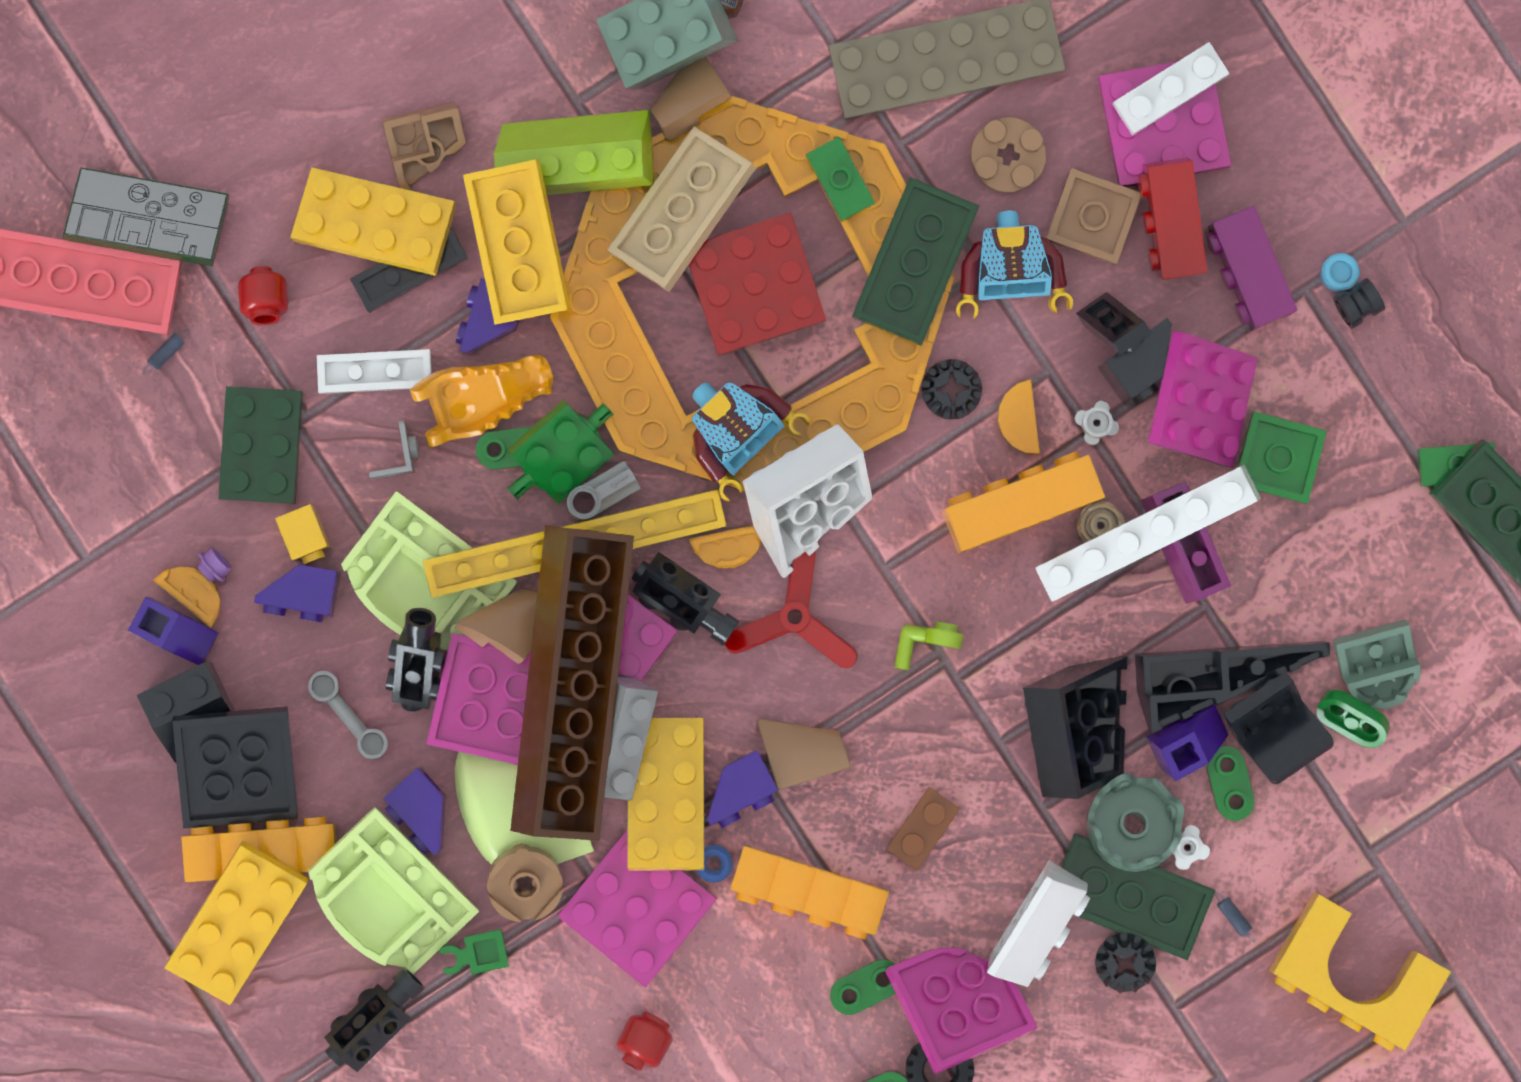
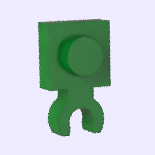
M502 929L465 936L466 948L446 945L439 950L440 954L453 953L457 959L454 966L443 969L444 974H455L466 964L470 965L472 975L510 966Z

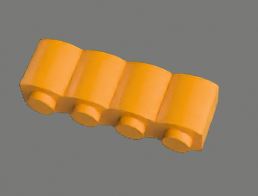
M326 816L304 818V826L289 827V820L266 821V829L251 830V823L228 825V832L214 833L213 826L190 828L191 835L181 837L185 882L218 880L242 841L298 873L308 872L337 843L336 823H327Z
M747 845L743 847L730 890L737 892L736 899L757 905L758 900L762 899L773 903L772 910L793 917L795 910L809 914L808 922L826 928H830L831 922L846 926L845 934L866 940L868 933L876 935L889 891Z

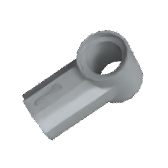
M623 461L589 482L574 488L567 498V510L570 516L577 521L593 519L596 515L634 494L641 488L626 462ZM579 494L590 495L595 503L594 509L586 514L577 512L573 506L574 498Z

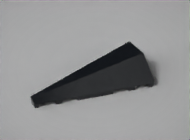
M1317 641L1135 654L1136 688L1148 730L1150 732L1162 730V727L1180 719L1193 716V713L1212 705H1218L1257 688L1285 671L1293 672L1300 669V666L1320 657L1325 658L1330 655V643Z

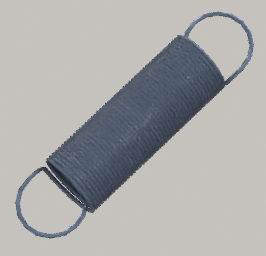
M175 332L147 359L151 367L153 366L158 370L185 344L183 339L178 336L179 334Z
M1229 897L1223 898V901L1219 905L1217 904V907L1241 937L1248 936L1250 934L1248 932L1253 927Z

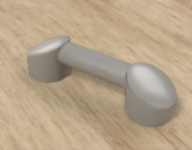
M319 671L313 674L308 683L311 697L317 702L327 703L358 740L357 748L361 756L370 760L382 757L388 746L385 734L378 729H368L338 694V680L332 673Z

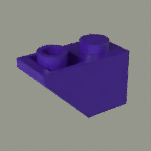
M480 279L479 286L472 285L466 307L472 308L468 323L461 322L456 337V343L461 344L459 351L468 356L515 332L519 320L495 325L485 279Z
M298 565L255 595L254 603L263 604V612L285 616L286 609L301 611L300 619L322 622L323 615L333 617L341 572Z
M152 597L144 598L128 628V631L197 665L205 661L219 632Z
M1212 705L1193 713V716L1175 721L1163 727L1162 730L1146 736L1160 768L1174 781H1177L1209 764L1229 734L1216 706Z
M758 750L723 768L707 818L710 826L718 822L720 827L723 828L741 819L738 811L750 805L756 811L775 801L772 794L777 792L778 788Z
M418 767L383 798L389 804L384 809L398 825H401L403 822L407 824L414 832L410 839L424 854L430 850L435 855L443 849L446 795L421 767Z

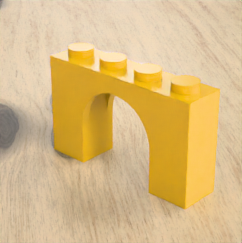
M1313 892L1268 970L1277 976L1273 983L1294 994L1296 988L1310 995L1306 1002L1324 1013H1327L1330 1007L1343 1014L1339 1020L1341 1023L1358 1033L1362 1027L1367 1028L1375 1033L1372 1041L1392 1052L1395 1046L1406 1051L1451 971L1422 954L1411 950L1395 980L1382 995L1367 1001L1346 999L1335 989L1330 980L1328 959L1336 940L1352 913L1320 894Z

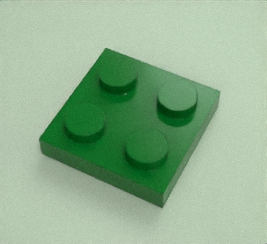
M1253 411L1238 467L1243 464L1245 465L1258 492L1308 504L1327 431Z

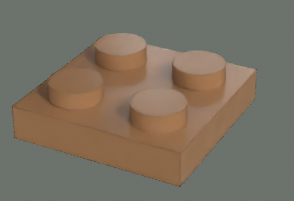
M1071 168L1046 238L1056 245L1117 265L1141 194L1138 191Z

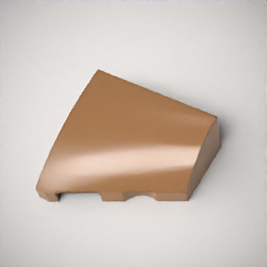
M704 57L678 71L650 108V113L666 140L670 142L693 127L700 125L699 116L726 102L731 97L711 63Z

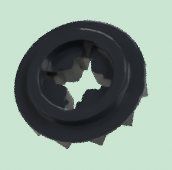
M948 359L936 363L926 373L922 383V396L926 406L935 415L944 419L954 420L969 415L979 404L982 395V384L978 372L968 363L960 360ZM950 373H953L956 385L968 387V390L957 393L954 400L955 405H952L948 393L936 391L937 388L948 384Z
M1132 933L1115 934L1100 945L1095 959L1096 972L1105 987H1110L1119 993L1130 991L1136 993L1140 988L1148 985L1156 971V956L1150 944L1142 937ZM1136 952L1132 962L1135 972L1125 969L1116 974L1119 967L1116 956L1127 959Z

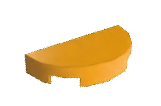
M1030 379L1017 383L1005 393L998 407L997 423L1002 437L1012 447L1024 454L1039 455L1040 450Z
M754 526L689 539L694 553L704 563L718 569H733L747 563L757 553L761 544Z
M176 567L164 570L153 579L154 582L205 624L213 628L220 615L221 599L215 583L209 581L201 571L191 567Z

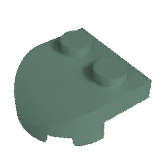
M1406 619L1333 639L1342 681L1353 697L1368 704L1370 707L1386 709L1402 703L1408 698L1407 693L1413 687L1415 681L1419 682L1421 667L1416 659L1410 625Z

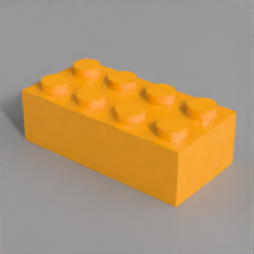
M1078 451L1057 458L1053 461L1055 467L1044 471L1041 464L1018 474L1020 480L1008 484L1007 479L1004 478L983 487L985 494L973 498L971 491L950 498L947 501L949 507L945 508L942 513L957 553H962L1105 498L1090 456L1086 455L1080 458Z

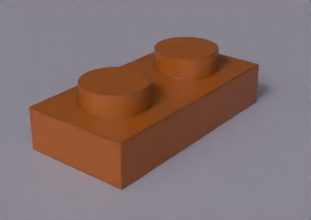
M928 787L886 850L918 871L960 808Z

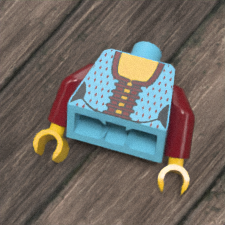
M1007 210L997 214V228L985 229L983 231V241L974 243L962 262L960 293L963 294V299L960 300L956 307L958 317H961V305L967 302L971 303L975 308L973 319L978 315L979 305L974 300V295L978 294L979 300L1048 296L1051 289H1053V293L1048 299L1049 309L1057 313L1055 301L1058 297L1063 296L1066 299L1067 310H1071L1073 299L1064 290V287L1067 286V280L1061 253L1047 238L1040 237L1036 226H1020L1019 215L1016 211Z
M729 382L717 392L709 383H703L692 395L693 400L701 407L692 417V421L697 427L693 433L696 459L713 482L718 481L720 484L719 493L726 501H730L723 491L726 484H735L740 493H742L740 482L736 478L728 477L726 475L728 471L734 476L785 427L782 420L786 421V429L793 436H801V433L796 431L792 425L796 417L801 418L803 422L810 425V419L807 415L803 413L794 414L791 411V405L767 387L750 384L737 387Z

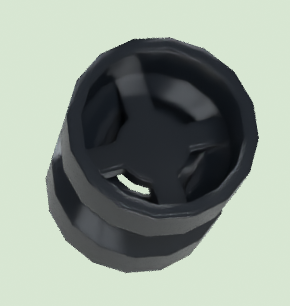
M1368 278L1358 282L1354 290L1350 292L1343 291L1333 297L1339 314L1351 329L1362 324L1366 316H1375L1385 310V305L1379 292Z

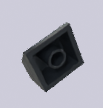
M1168 318L1150 330L1151 334L1143 339V343L1137 349L1131 352H1124L1121 355L1116 353L1099 367V370L1124 405L1130 400H1133L1138 405L1159 390L1155 383L1163 377L1172 326Z
M204 662L137 695L153 731L175 763L177 762L172 723L173 716L235 711L212 662Z

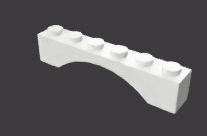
M1243 464L1125 524L1042 563L1035 569L1053 602L1259 501L1261 497Z

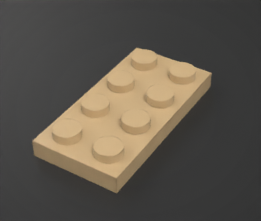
M693 127L607 250L613 256L670 292L756 167L736 152L698 128Z

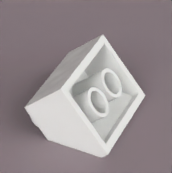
M1048 860L991 952L987 973L1026 987L1029 986L1033 978L1040 980L1051 962L1046 958L1053 946L1059 949L1070 932V929L1066 927L1073 914L1079 917L1090 900V897L1086 895L1088 883Z

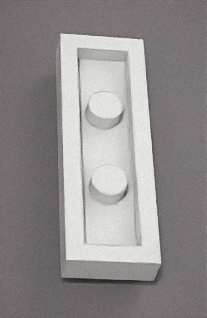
M1210 42L1120 97L1112 105L1133 136L1226 78L1230 73Z
M430 349L317 355L319 394L411 389L416 383L432 374Z

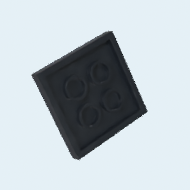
M288 706L173 716L172 723L183 829L298 819Z

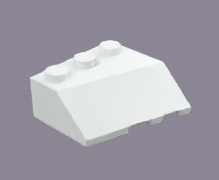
M839 424L817 434L810 441L793 451L787 452L782 458L754 472L750 477L743 480L754 529L783 578L787 577L794 570L790 566L793 559L801 556L804 552L810 556L820 547L817 541L830 528L840 529L873 499L863 450Z

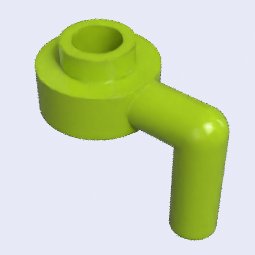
M937 621L935 628L904 625L900 633L894 668L909 670L914 641L962 649L964 634L957 633L958 625Z

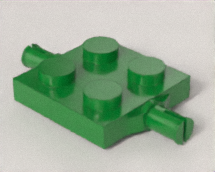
M563 399L507 449L510 455L520 464L524 473L507 487L510 493L518 500L527 490L535 485L545 490L559 504L574 488L582 484L614 455L610 447L601 439L597 430L606 420L614 415L613 412L602 403L592 414L585 417V415L576 412Z

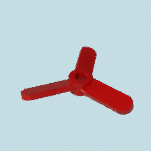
M815 551L810 556L804 552L801 556L793 559L790 566L794 570L788 577L785 606L782 610L734 629L725 642L726 649L729 652L738 654L791 632L797 633L842 668H850L856 663L858 659L856 649L809 613ZM799 611L802 614L801 622L798 624L790 623L788 621L789 613Z

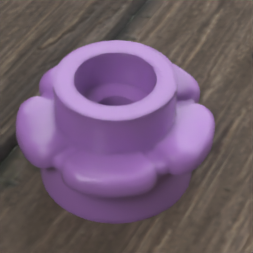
M213 547L205 554L203 552L199 553L201 562L197 567L201 573L211 582L216 579L219 581L226 580V575L232 570V567L225 557Z

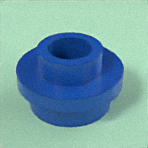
M712 844L705 846L704 870H696L698 875L703 880L713 883L724 880L732 870L733 861L731 854L720 845ZM716 856L721 860V867L718 870L713 871L707 867L706 862L709 857Z

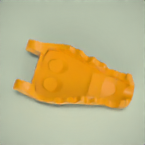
M535 354L512 362L486 366L451 367L440 370L416 383L410 389V393L416 402L429 398L437 425L428 430L425 436L428 446L435 447L450 440L482 435L487 429H494L497 427L500 419H510L514 412L522 410L524 402L530 401L538 395L551 394L553 375L546 358Z

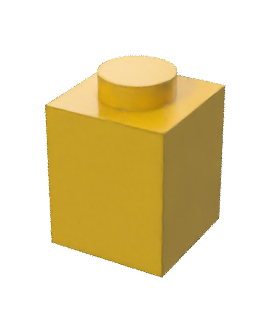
M309 504L275 518L292 561L302 560L303 564L307 565L324 558L323 551L331 548L314 505Z

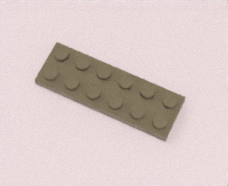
M1031 0L836 43L828 47L845 120L1065 71L1050 0Z

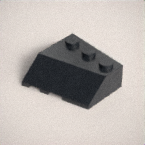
M1128 656L1068 666L1023 688L1042 797L1079 799L1108 784L1115 777L1124 774L1125 729L1119 723L1120 705H1126L1127 691L1121 690V669L1127 670Z

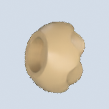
M1109 502L1092 503L1087 505L1080 513L1077 522L1078 534L1084 542H1087L1125 524V520L1113 504ZM1098 522H1103V529L1097 527Z

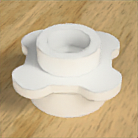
M1098 401L1093 408L1087 411L1080 410L1075 415V422L1082 427L1085 433L1084 440L1087 444L1095 445L1099 442L1100 438L1106 435L1114 436L1119 430V424L1113 420L1109 412V404L1104 401ZM1096 419L1100 421V426L1098 427L1093 424V421Z
M1188 825L1185 827L1184 832L1181 833V841L1172 853L1176 858L1175 865L1179 869L1186 870L1192 862L1198 859L1205 860L1210 854V849L1202 843L1199 837L1200 831L1196 826ZM1185 844H1190L1191 849L1189 851L1184 850Z

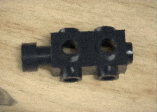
M660 552L657 553L650 564L643 560L631 578L637 583L632 592L639 596L640 603L645 608L658 609L670 617L671 624L678 630H689L695 634L701 626L712 634L710 638L723 646L740 622L729 613L724 615L713 608L721 596L719 592Z
M413 608L406 613L405 625L399 640H392L388 655V661L395 662V668L389 669L386 690L393 691L392 702L400 703L403 709L410 712H416L422 708L429 710L432 700L437 699L441 678H437V673L442 671L446 656V650L440 649L442 633L435 632L436 616L431 610L426 608Z
M403 967L393 977L395 982L387 990L379 984L373 989L364 990L358 997V1004L347 1015L339 1016L332 1022L331 1031L324 1037L330 1045L325 1052L338 1066L341 1067L346 1063L358 1072L412 1019L402 1006L410 998L415 999L425 987L407 968Z

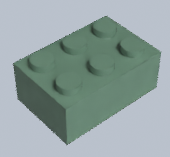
M633 0L596 19L626 89H643L738 41L720 0Z

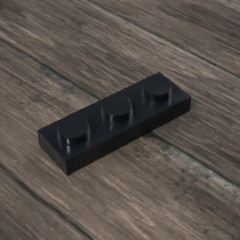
M451 227L436 276L468 259ZM378 263L352 277L350 280L367 311L371 313L436 276Z
M1108 292L1076 313L1087 329L1119 355L1137 349L1143 343V339L1151 334L1145 321Z

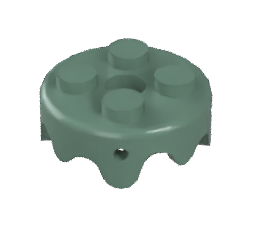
M1130 773L1121 774L1106 784L1093 799L1087 814L1086 828L1088 837L1097 854L1111 866L1132 872L1150 870L1169 858L1179 845L1184 807L1181 800L1172 795L1160 780L1156 778L1134 777ZM1130 815L1139 817L1144 825L1143 832L1140 834L1129 833L1124 827L1125 817Z

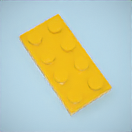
M539 159L464 174V183L495 325L571 309Z
M311 167L290 238L296 243L436 276L457 205L452 200Z
M703 718L651 719L632 800H628V871L704 870Z
M242 841L167 960L164 969L231 1005L307 885L308 878Z

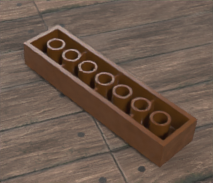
M545 525L510 831L533 837L596 841L600 839L634 542L633 535Z

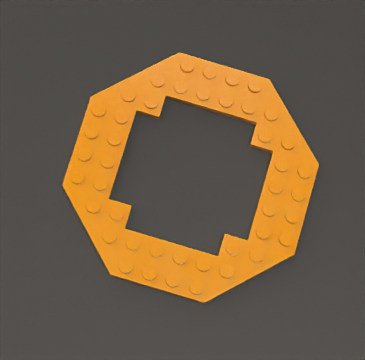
M731 96V99L698 117L701 124L696 126V128L750 161L756 167L755 171L768 165L784 198L816 181L819 182L806 158V154L840 137L875 205L841 222L828 197L827 199L867 276H869L906 187L885 144L857 137L820 123L816 124L800 119L798 116L779 110L762 107ZM691 130L670 142L666 140L662 132L652 137L654 182ZM652 186L591 191L564 271L571 309L551 313L550 318L596 407L598 408L604 403L613 412L614 415L604 423L619 452L712 481L696 459L693 433L697 427L692 421V417L697 411L687 416L685 415L618 283L639 272L613 256L607 250ZM953 274L950 276L922 346L869 324H864L854 329V333L870 364L791 404V411L794 414L803 413L810 419V425H807L799 417L793 420V428L801 433V436L791 435L786 429V421L782 420L785 427L734 476L729 471L726 475L736 478L742 486V491H745L743 480L836 424H839L863 450V453L905 432L955 278ZM733 483L726 484V486L738 489Z

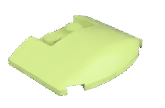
M395 491L341 563L344 572L347 570L354 591L363 604L382 623L399 635L402 633L405 625V616L409 610L413 608L431 610L436 616L435 632L442 633L440 649L444 650L449 648L452 633L464 635L455 628L458 621L506 597L518 582L512 578L431 598L422 560L472 547L397 491Z
M458 752L455 763V787L461 815L474 844L491 865L500 854L520 843L546 851L558 864L594 852L591 840L533 837L510 831L518 765Z
M376 807L367 813L308 870L310 880H313L317 901L327 919L338 933L355 949L373 961L384 966L389 964L406 967L412 974L419 970L479 912L478 908L451 879L449 880Z

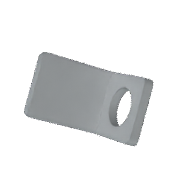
M398 421L406 466L369 472L370 479L375 480L416 473L413 458L419 457L416 435L409 436L406 421Z

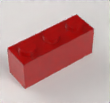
M1187 157L1143 164L1144 174L1138 175V183L1141 197L1147 196L1149 211L1143 212V220L1146 234H1152L1154 248L1148 249L1151 271H1157L1158 277L1162 280L1207 273L1193 160Z

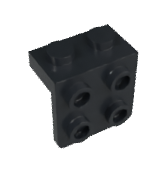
M1286 671L1278 677L1268 680L1262 688L1247 698L1239 700L1231 709L1223 713L1234 738L1272 784L1281 783L1334 746L1331 734L1302 701L1293 679Z

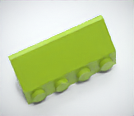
M650 110L502 124L494 151L495 168L539 159L547 195L652 186L654 178Z

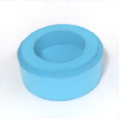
M1337 253L1327 258L1320 270L1323 284L1335 292H1343L1353 287L1360 275V269L1356 260L1344 253Z

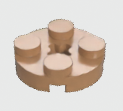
M1004 117L988 122L978 132L971 147L970 161L976 176L985 187L997 193L1014 194L1028 188L1039 178L1046 162V148L1041 133L1031 124L1022 119ZM1007 146L1014 147V153L1019 154V160H1012L1010 166L1004 165L1003 158L998 156V150H1005Z
M520 843L512 849L506 850L494 860L489 868L486 884L494 909L509 920L522 922V919L529 920L534 918L538 920L544 918L556 908L562 897L563 879L558 863L549 853L540 848ZM531 877V883L534 886L532 890L524 888L520 892L516 889L518 878Z

